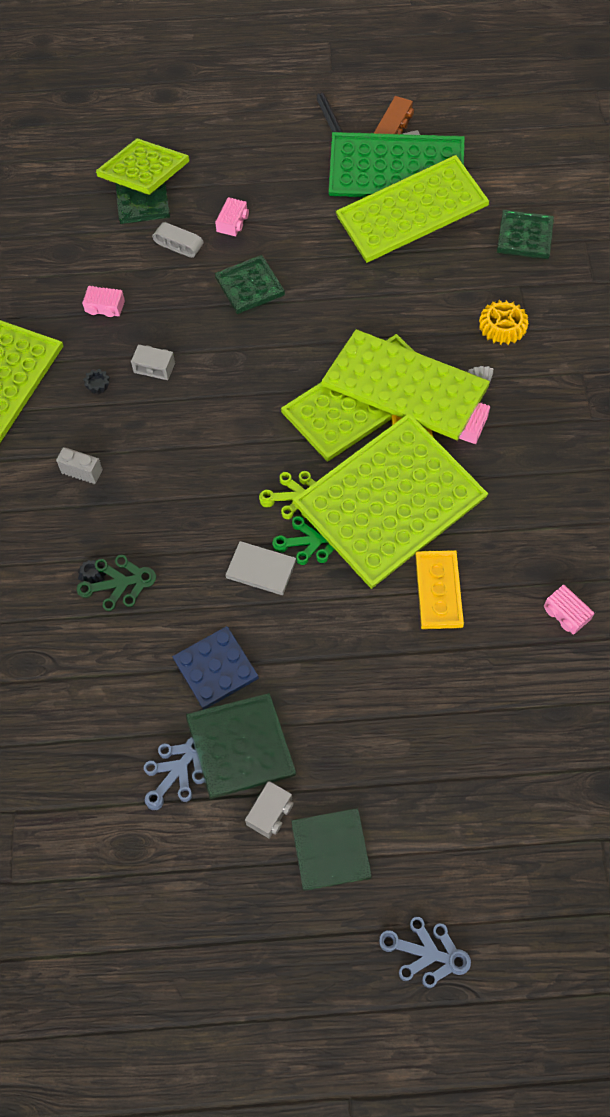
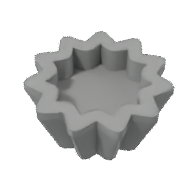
M489 366L474 367L469 369L468 373L491 381L493 368Z

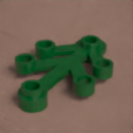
M118 555L115 559L116 565L119 568H126L134 574L133 576L126 577L110 567L104 559H98L95 562V568L114 579L93 584L83 581L78 584L77 593L82 598H90L94 592L115 588L111 596L103 601V608L106 611H112L115 609V604L126 587L136 584L131 593L123 598L124 605L132 607L135 605L136 598L142 589L150 587L155 583L156 574L151 568H138L129 562L126 556ZM120 558L125 559L123 565L118 564ZM100 562L105 563V567L103 569L98 568V564ZM146 573L150 577L148 580H143L142 575ZM83 586H88L89 588L86 593L81 591ZM128 597L133 598L131 604L126 603ZM108 601H111L113 603V606L111 608L105 607V604Z

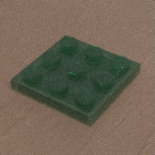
M165 182L150 195L115 183L120 224L170 218Z
M503 210L497 253L549 259L554 216Z
M262 255L215 273L217 282L237 314L285 295V290Z
M358 808L291 820L303 891L370 879L372 877Z

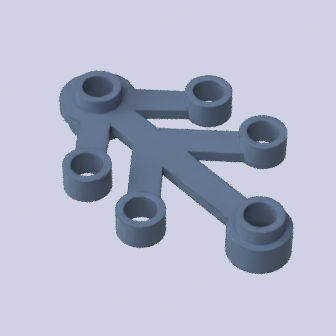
M191 737L186 744L170 746L169 744H162L159 746L158 753L162 758L166 759L171 755L184 754L180 760L163 763L148 761L145 763L144 771L149 776L171 771L156 790L146 794L145 803L149 809L158 810L163 806V795L178 777L180 782L178 796L180 800L187 802L192 798L187 765L192 759L195 768L192 774L194 782L196 784L205 782L206 774L203 771L202 756L207 751V743L202 737ZM194 744H200V747L195 750L192 748ZM164 748L169 749L167 754H162L161 751ZM153 765L155 769L151 772L147 771V768ZM198 773L203 774V778L200 780L195 779ZM188 791V797H181L182 792ZM152 796L158 797L156 802H150V798Z
M414 917L411 920L410 928L413 932L417 933L424 946L400 940L393 931H385L380 936V947L386 952L397 949L421 956L420 959L412 964L403 965L400 968L399 977L403 981L411 980L413 974L435 961L445 963V965L433 973L427 972L424 974L422 983L427 988H433L437 981L450 973L463 975L470 969L471 960L469 955L463 950L456 949L447 934L448 930L444 924L439 923L435 925L433 935L441 940L447 953L438 951L424 927L423 919L420 917ZM414 921L421 923L420 929L413 927ZM436 928H443L444 935L439 936L436 933ZM391 938L393 945L386 946L384 939ZM455 958L462 960L463 964L461 967H457L454 964ZM405 968L409 969L411 973L408 978L402 975V970ZM428 975L434 978V983L431 985L425 981Z

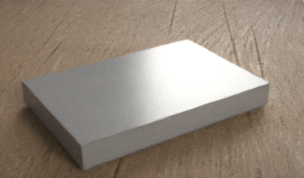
M240 541L226 572V578L283 595L295 566L296 558Z

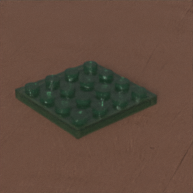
M270 693L186 714L210 799L264 785L268 781L275 782L296 775Z

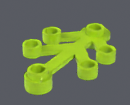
M302 471L299 474L300 483L307 484L309 487L315 483L308 471ZM283 472L280 474V483L288 486L294 492L273 493L270 490H264L259 495L260 504L263 507H271L275 501L293 500L305 489L291 479L290 473ZM293 503L290 506H284L281 510L282 517L284 519L292 518L293 513L298 508Z

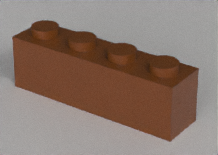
M395 96L374 134H402L403 129L407 128L409 118L413 117V101Z

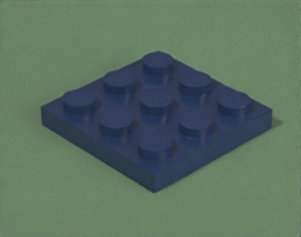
M227 626L172 656L203 710L259 679L258 674Z

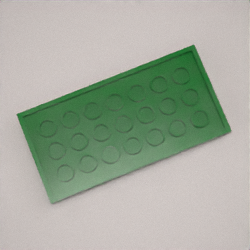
M332 132L329 196L367 197L455 155L464 165L465 136Z

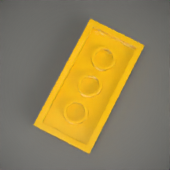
M416 552L421 629L463 628L457 552Z

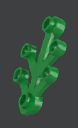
M296 516L292 520L293 528L302 531L307 536L296 538L277 536L272 542L273 549L278 553H283L291 546L309 545L304 551H300L296 555L297 563L305 565L308 563L309 557L322 543L329 542L321 534L306 525L302 517ZM300 521L301 524L296 525L295 522ZM278 541H283L284 543H283V544H278L277 542H278ZM330 543L325 549L317 551L316 559L318 562H327L328 556L335 550ZM324 554L326 557L320 558L319 555ZM304 556L306 559L300 560L299 557Z

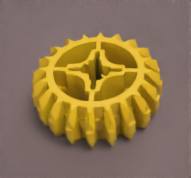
M499 300L497 303L492 302L491 305H487L481 312L479 319L482 335L487 336V340L493 339V344L497 341L500 345L503 342L509 345L510 341L515 343L517 340H521L529 324L525 309H521L520 305L515 306L514 302L508 303L507 300L505 302Z

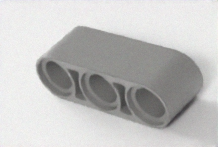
M163 222L152 235L153 240L157 244L191 258L197 254L204 243L198 235Z

